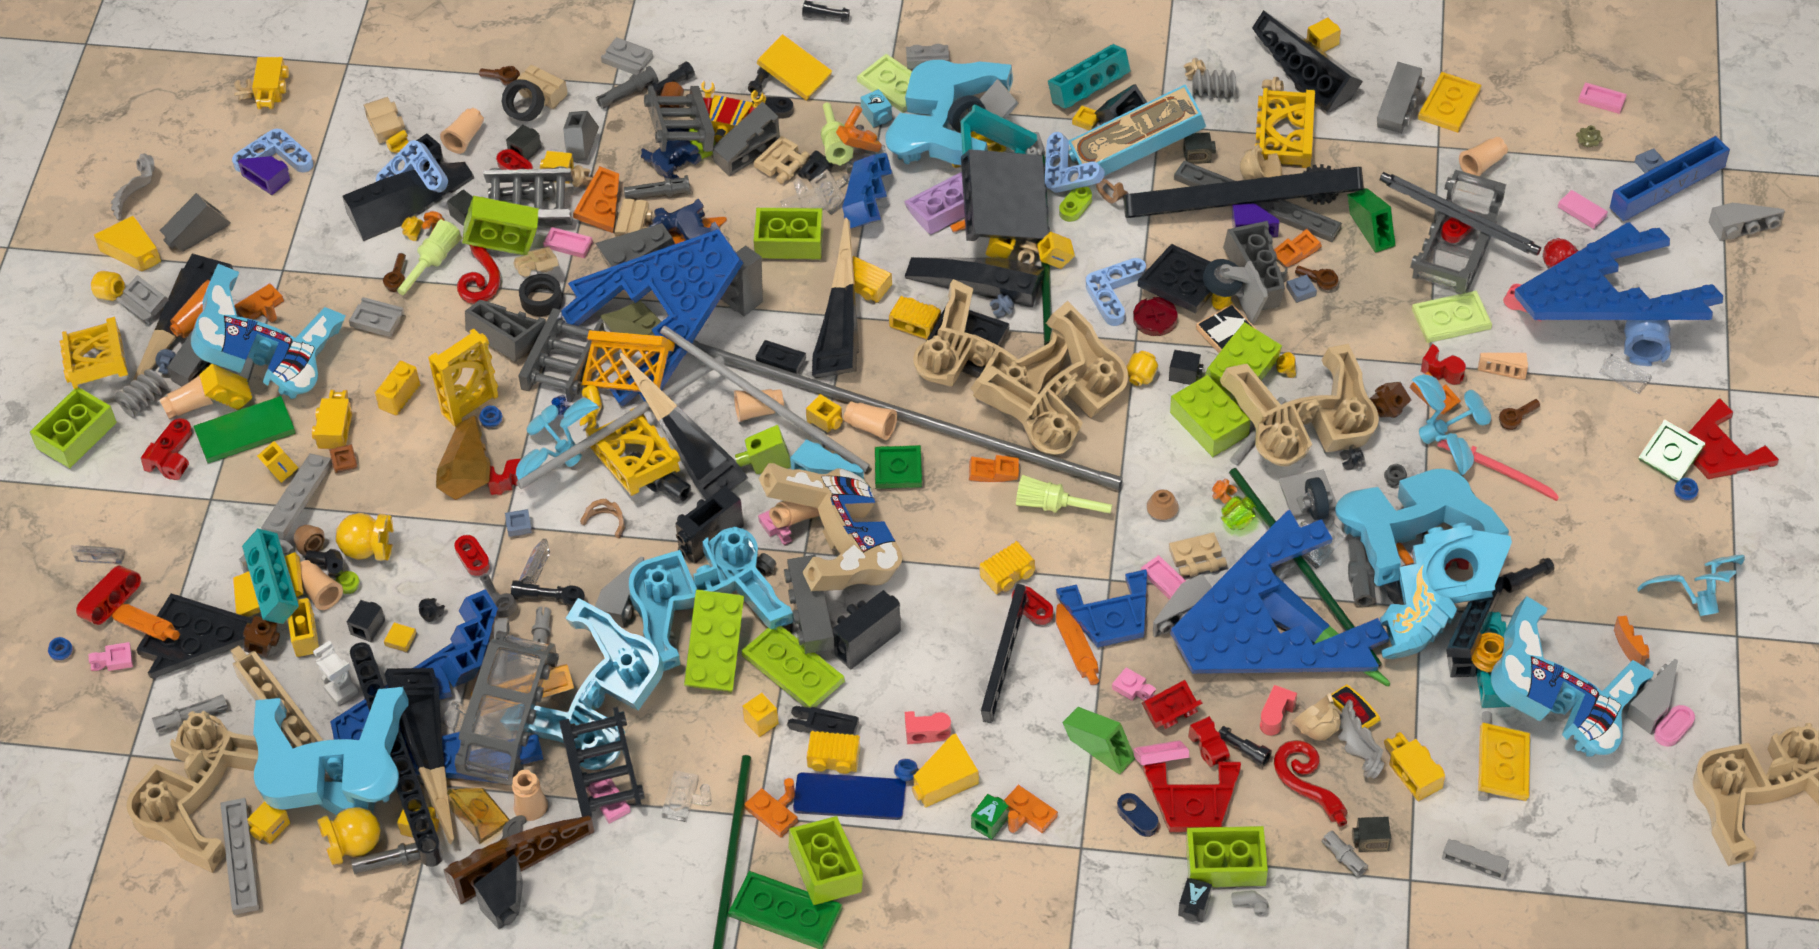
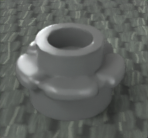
M1392 464L1384 472V478L1387 479V483L1390 485H1399V481L1407 477L1405 468L1400 464Z
M761 553L757 557V570L765 575L767 573H774L773 569L777 565L776 561L768 554Z

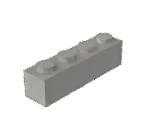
M1448 839L1442 855V860L1501 881L1505 877L1510 861L1502 856H1496L1488 851H1482L1474 846L1465 845Z

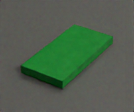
M282 396L193 426L207 464L296 434Z
M749 871L728 915L731 918L808 946L823 949L843 909V905L833 900L813 905L808 891Z

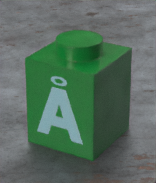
M987 793L971 814V828L993 840L1008 820L1009 805L1003 799L993 797Z

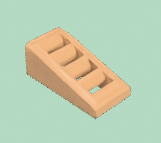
M1480 353L1478 371L1516 379L1526 378L1528 369L1526 353Z

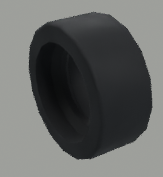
M523 79L512 81L507 85L501 100L503 110L508 116L525 122L534 120L540 115L545 101L540 87ZM527 88L532 93V103L525 112L519 113L514 108V98L521 89Z
M531 275L519 287L521 306L526 313L533 316L550 315L553 308L558 309L561 306L563 298L560 283L551 275ZM538 289H548L554 292L550 298L543 301H533L528 298L531 292Z

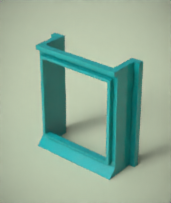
M975 104L972 106V111L961 120L962 155L969 149H972L971 130L1014 150V153L1026 154L1027 149L1037 141V134Z

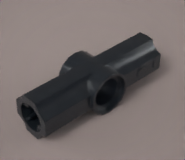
M632 452L629 456L641 458L643 454ZM673 472L646 485L651 491L658 492L660 490L677 502L685 501L691 491V485L674 475Z

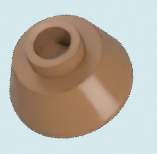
M1157 490L1147 501L1148 513L1159 520H1167L1174 517L1179 509L1178 501L1168 490Z
M303 525L294 534L296 548L302 555H306L308 550L319 551L325 541L324 531L312 525Z

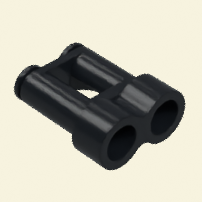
M815 150L797 174L799 177L806 178L811 184H814L834 164L832 162L829 163L826 156ZM816 167L812 174L808 173L812 168Z

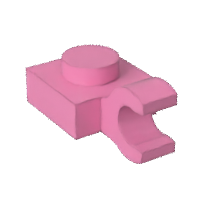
M769 511L758 515L760 524L770 537L777 534L783 545L792 542L789 536L791 534L789 529L791 526L775 527L769 517Z
M130 642L105 646L106 652L88 654L91 671L101 670L106 665L108 671L133 667Z
M1127 667L1112 683V690L1132 701L1136 696L1143 701L1155 696L1153 693L1156 691V688L1146 684V678Z

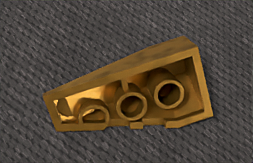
M475 415L457 424L437 468L436 488L455 500L489 482L490 461L485 456L486 446L481 442L482 432L478 418Z

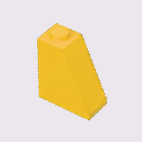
M134 216L94 234L100 252L141 272L161 262L156 246Z
M956 733L951 735L914 775L912 792L917 801H922L925 808L979 784V771Z

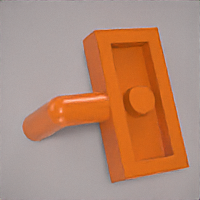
M856 105L845 125L838 127L836 134L845 145L879 152L882 144L877 139V135L869 130H858L854 126L863 110Z
M269 283L235 304L234 307L240 317L255 320L264 315L270 322H275L277 316L274 307L284 302V299L273 285Z
M792 778L784 780L785 794L778 800L761 788L744 804L745 810L780 838L798 822V817L785 807L795 798L794 780Z
M1019 784L1004 799L1006 804L1009 805L1008 830L1012 833H1015L1025 822L1043 833L1058 817V811Z

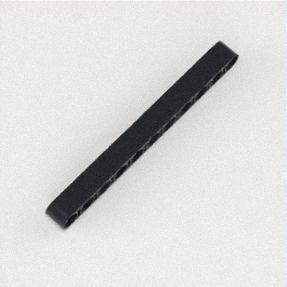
M1349 167L1123 195L1125 218H1135L1228 207L1237 204H1253L1364 190L1362 167Z
M359 642L351 647L350 657L370 712L378 689H385L370 645L365 642ZM398 728V734L390 753V757L399 772L396 790L422 863L428 867L437 866L443 860V851L400 728Z

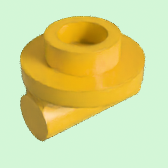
M402 130L385 141L388 149L391 152L399 153L409 143L408 135L405 130Z
M416 216L408 217L401 226L403 229L402 234L408 236L410 240L416 241L423 221Z
M1214 293L1212 295V305L1218 310L1233 304L1231 297H1221Z
M1291 352L1280 355L1277 359V371L1281 374H1287L1289 378L1295 377V355Z

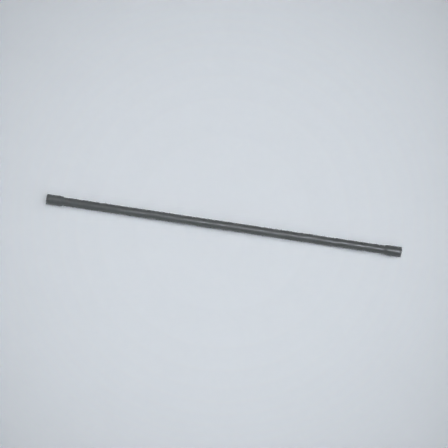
M696 340L692 343L714 359L719 355L722 356L727 364L845 402H861L870 406L895 409L898 419L1076 475L1115 490H1119L1123 482V477L1079 465L699 343Z

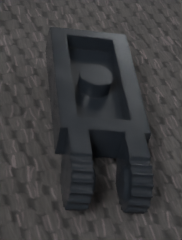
M796 705L792 708V715L805 720L788 719L787 727L797 732L805 731L810 733L811 731H819L820 733L833 732L834 734L843 733L844 735L853 734L855 736L859 717L815 707L807 708Z

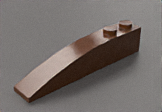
M584 816L534 827L506 837L482 849H477L468 857L455 861L443 869L446 881L460 904H463L476 897L473 885L512 855L517 857L520 871L522 872L594 833L592 819L590 816Z

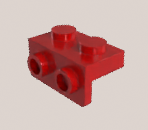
M1186 680L1142 702L1155 729L1162 725L1164 729L1178 723L1177 717L1183 714L1187 718L1197 713V706L1203 704L1201 699L1196 700Z

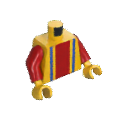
M703 81L701 84V88L705 93L703 100L715 132L714 141L719 142L762 102L765 103L766 96L764 93L761 94L758 100H756L758 92L754 90L751 93V99L754 101V104L753 102L714 95L711 98V94L715 91V85L711 82L712 87L706 90V83Z

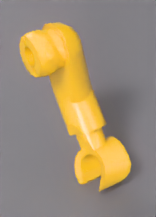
M589 385L582 389V396L599 406V408L581 418L580 426L588 422L585 430L596 426L595 418L602 408L599 390L594 385Z

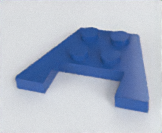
M1146 569L1125 574V580L1130 592L1129 595L1083 604L1076 584L1057 588L1056 596L1097 648L1143 638L1147 584Z

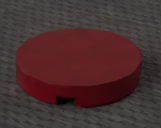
M1153 297V299L1149 300L1147 298L1136 304L1133 310L1134 325L1140 332L1149 336L1168 334L1175 328L1178 322V313L1174 304L1161 297Z

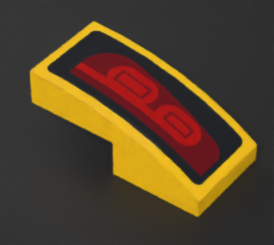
M1348 684L1331 694L1334 705L1341 712L1348 700L1353 701L1352 709L1355 711V718L1359 717L1362 728L1366 727L1368 729L1381 721L1380 716L1372 706Z

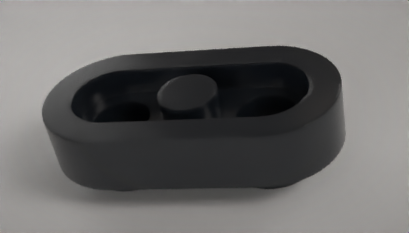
M766 97L764 104L778 116V119L788 118L793 114L794 107L791 99L787 97Z

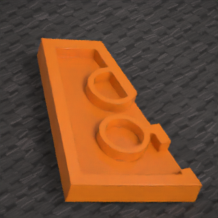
M599 166L574 210L573 218L613 233L619 173Z

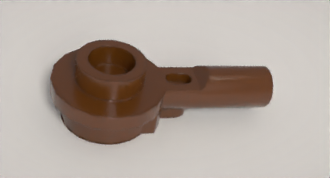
M506 66L495 70L481 68L479 76L500 79L502 84L509 85L512 81L517 80L520 72L514 66Z
M403 253L397 254L393 271L387 273L383 278L384 286L391 292H398L397 289L405 280L404 275L401 273L406 259V255Z
M1297 266L1295 274L1300 276L1307 275L1309 279L1317 282L1319 288L1324 290L1335 288L1339 282L1337 274L1331 269H1320L1317 271Z
M1534 399L1518 409H1503L1499 414L1501 426L1507 430L1516 429L1526 414L1540 407V402Z

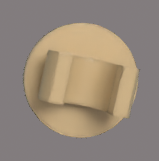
M1196 57L1192 59V62L1184 65L1187 71L1185 76L1188 80H1193V75L1197 69H1200L1201 75L1204 74L1206 69L1204 62Z
M1279 77L1262 81V89L1268 88V90L1284 91L1283 81H1280Z
M251 79L246 80L245 88L241 87L240 80H236L234 86L239 92H235L234 96H239V100L252 98L254 93L253 90H250L252 87Z
M576 165L571 170L573 186H589L593 179L588 177L591 172L590 169Z
M1025 241V244L1019 245V249L1022 251L1018 254V260L1022 262L1025 255H1030L1029 263L1034 265L1036 261L1034 254L1039 255L1037 244Z

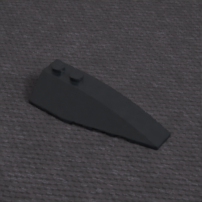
M1263 10L1253 25L1252 29L1263 44L1269 48L1274 59L1280 63L1284 69L1283 71L1295 83V87L1303 93H1306V90H1315L1314 103L1326 112L1330 113L1351 100L1363 81L1268 12Z
M466 162L439 164L448 179L447 187L442 192L438 193L428 189L416 170H411L384 178L342 195L346 213L363 241L402 226L408 217L424 212L425 207L431 203L441 201L443 199L442 196L446 193H453L474 179V175ZM430 166L423 167V171L426 172Z
M911 257L905 278L949 288L950 283L954 279L973 288L972 294L998 299V295L1002 293L1004 296L1008 295L1015 304L1033 307L1045 267L1006 258Z

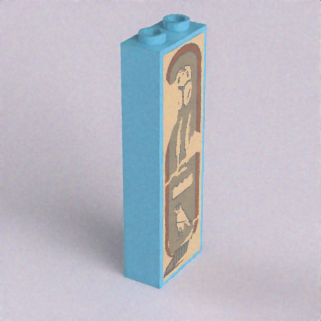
M1185 84L1069 140L1071 149L1068 153L1072 162L1077 161L1078 165L1088 162L1098 163L1103 167L1105 171L1104 176L1205 128L1206 124Z

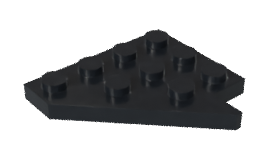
M170 593L157 617L171 622L175 630L179 631V638L177 640L167 638L165 641L145 634L136 650L138 655L155 660L148 671L149 677L153 679L234 649L237 646L244 645V629L247 623H252L253 619Z

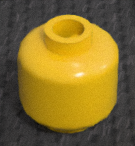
M99 271L93 276L91 281L93 295L103 300L114 301L123 294L125 289L122 277L115 272Z
M1139 351V353L1132 354L1126 366L1128 377L1130 378L1129 381L1136 386L1151 383L1158 369L1156 357L1147 351Z

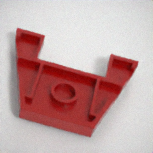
M1721 398L1716 400L1688 432L1705 442V447L1693 463L1707 479L1733 475L1740 470L1748 469L1749 471L1758 470L1761 466H1776L1779 459L1766 445L1745 455L1720 429L1718 425L1733 416V411Z
M1166 762L1143 765L1144 774L1169 832H1187V828L1222 827L1241 770V762H1218L1219 784H1167Z

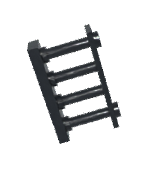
M618 707L613 708L614 716L580 725L570 724L569 719L559 721L582 817L590 816L592 818L591 812L596 811V808L631 799L635 800L636 806H640L641 799H645L642 784L637 785L624 734L623 727L627 726L624 711L619 712ZM617 726L619 741L581 750V747L576 748L574 739L578 738V735ZM623 750L626 765L587 774V772L582 773L580 763L584 762V759ZM629 775L632 789L597 798L587 796L586 787H590L591 783Z

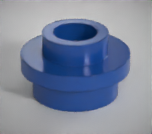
M490 405L482 409L479 419L483 426L495 427L501 423L503 416L496 406Z
M1682 478L1674 487L1676 496L1683 500L1694 499L1699 491L1697 483L1691 478Z
M63 637L54 638L48 647L49 656L54 660H64L73 651L71 642Z
M901 759L894 767V774L903 781H910L914 779V775L919 769L915 761Z

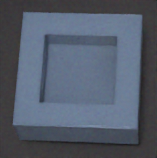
M1653 148L1637 155L1634 162L1644 173H1647L1666 161Z
M1307 275L1289 280L1286 283V288L1296 303L1315 297L1317 294L1315 286Z
M528 509L505 513L509 537L532 533Z

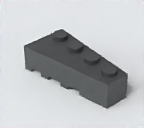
M1268 221L1228 229L1223 246L1230 261L1239 267H1245L1246 263L1251 261L1255 270L1258 271L1263 287L1268 292V298L1262 310L1279 307L1285 290L1280 267L1277 266L1276 251L1273 250L1272 236L1268 230Z
M816 554L787 559L788 569H784L785 582L789 584L790 588L788 590L790 604L794 605L795 609L792 610L794 624H798L800 630L797 631L799 646H804L805 654L834 649V636L824 591H811L803 575L804 569L810 560L816 557Z

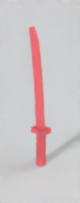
M1444 439L1438 442V447L1450 451L1447 440ZM1472 446L1471 451L1475 462L1515 479L1555 501L1558 500L1559 497L1552 488L1507 465L1476 452L1477 447Z

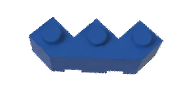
M887 153L875 154L855 161L853 164L842 207L844 219L847 218L850 221V229L881 220L876 200L887 197L882 177L893 174Z
M486 589L465 597L459 609V613L465 623L457 625L450 638L457 651L448 654L442 666V670L453 688L473 680L482 665L485 649L498 610Z

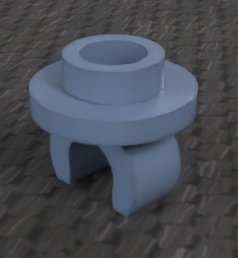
M1001 293L998 295V299L990 302V306L993 309H997L993 312L997 318L1003 317L1006 312L1008 314L1013 313L1012 307H1014V304L1008 295L1004 296Z
M168 349L160 350L157 353L155 361L160 367L158 372L168 374L167 367L176 353Z

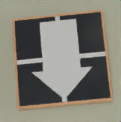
M1233 304L1196 324V330L1218 353H1220L1244 322L1253 328L1255 327Z

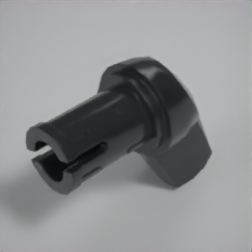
M329 549L327 552L308 550L305 560H309L317 566H325L330 578L339 577L342 574L344 561L340 551L335 549Z

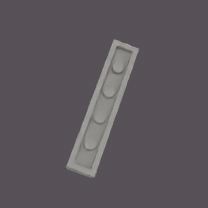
M311 453L308 455L261 529L275 532L281 539L286 537L332 466L331 458Z
M246 798L221 802L232 912L234 915L257 911L259 910L250 826L247 821L249 818Z

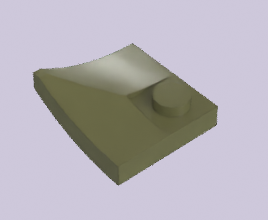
M641 300L617 311L600 316L609 331L616 333L655 336L652 329L662 322Z

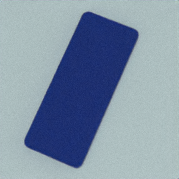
M801 772L797 775L793 811L797 814L901 820L904 810L906 781L896 778Z

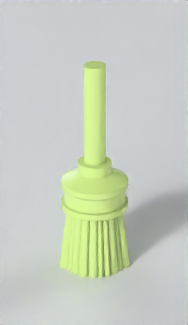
M826 102L823 104V110L827 124L821 130V138L825 146L828 162L841 166L853 158L854 148L845 145L836 134L838 127L844 126V124L835 121L831 104Z
M442 219L438 221L429 238H426L422 245L418 247L419 263L397 289L399 294L405 295L426 267L431 265L440 266L442 260L447 257V253L463 239L455 225Z
M1022 475L1019 482L1016 506L1043 508V511L1049 510L1057 513L1061 507L1069 505L1111 514L1112 504L1069 496V493L1064 492L1062 484L1046 483Z

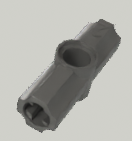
M1355 536L1353 539L1348 540L1347 544L1349 554L1348 578L1349 582H1352L1354 604L1360 607H1368L1374 604L1376 599L1374 589L1375 571L1368 561L1365 546L1360 541L1361 536Z

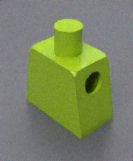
M779 425L747 437L745 439L747 451L735 454L736 462L740 467L752 464L755 473L758 475L762 474L768 463H775L786 469L791 468L789 451Z

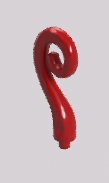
M469 245L472 254L489 275L487 286L479 292L467 290V285L470 282H476L477 287L480 289L485 286V278L478 272H468L462 275L457 282V292L462 300L475 304L479 300L488 301L497 293L501 275L497 264L486 248Z
M1293 740L1282 744L1274 756V768L1279 779L1291 790L1318 803L1324 809L1331 822H1337L1339 827L1346 825L1347 820L1345 817L1348 811L1341 799L1330 790L1299 779L1287 766V758L1290 755L1302 753L1309 758V762L1301 763L1299 760L1294 759L1291 762L1292 769L1301 775L1313 773L1320 762L1317 750L1305 741Z

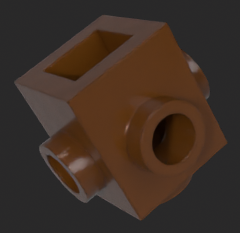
M1401 382L1385 383L1376 388L1375 394L1369 398L1375 405L1380 418H1395L1403 412L1402 409L1412 401Z
M254 616L252 623H247L244 629V651L248 653L255 651L258 656L267 658L272 646L276 647L280 638V633L277 632L278 623Z

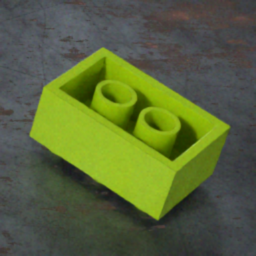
M473 195L464 222L462 244L528 255L537 231L539 208Z
M756 207L753 240L754 252L762 258L821 259L824 227L822 208Z
M1244 322L1209 365L1205 376L1209 375L1238 404L1235 396L1223 387L1220 382L1226 368L1248 364L1262 381L1277 362L1282 345Z
M1209 375L1204 376L1171 396L1170 413L1212 458L1249 436L1251 420Z
M78 387L73 389L30 431V435L36 449L66 467L71 468L117 421L110 405Z
M837 816L789 828L788 848L813 905L862 892L863 872Z
M1264 826L1187 828L1186 854L1188 878L1212 884V887L1266 886L1268 867Z

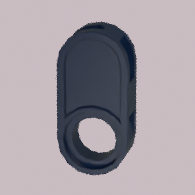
M1125 793L1118 798L1117 813L1137 834L1150 837L1157 832V815L1137 795ZM1125 802H1132L1136 808L1132 811H1127L1123 809L1122 805Z

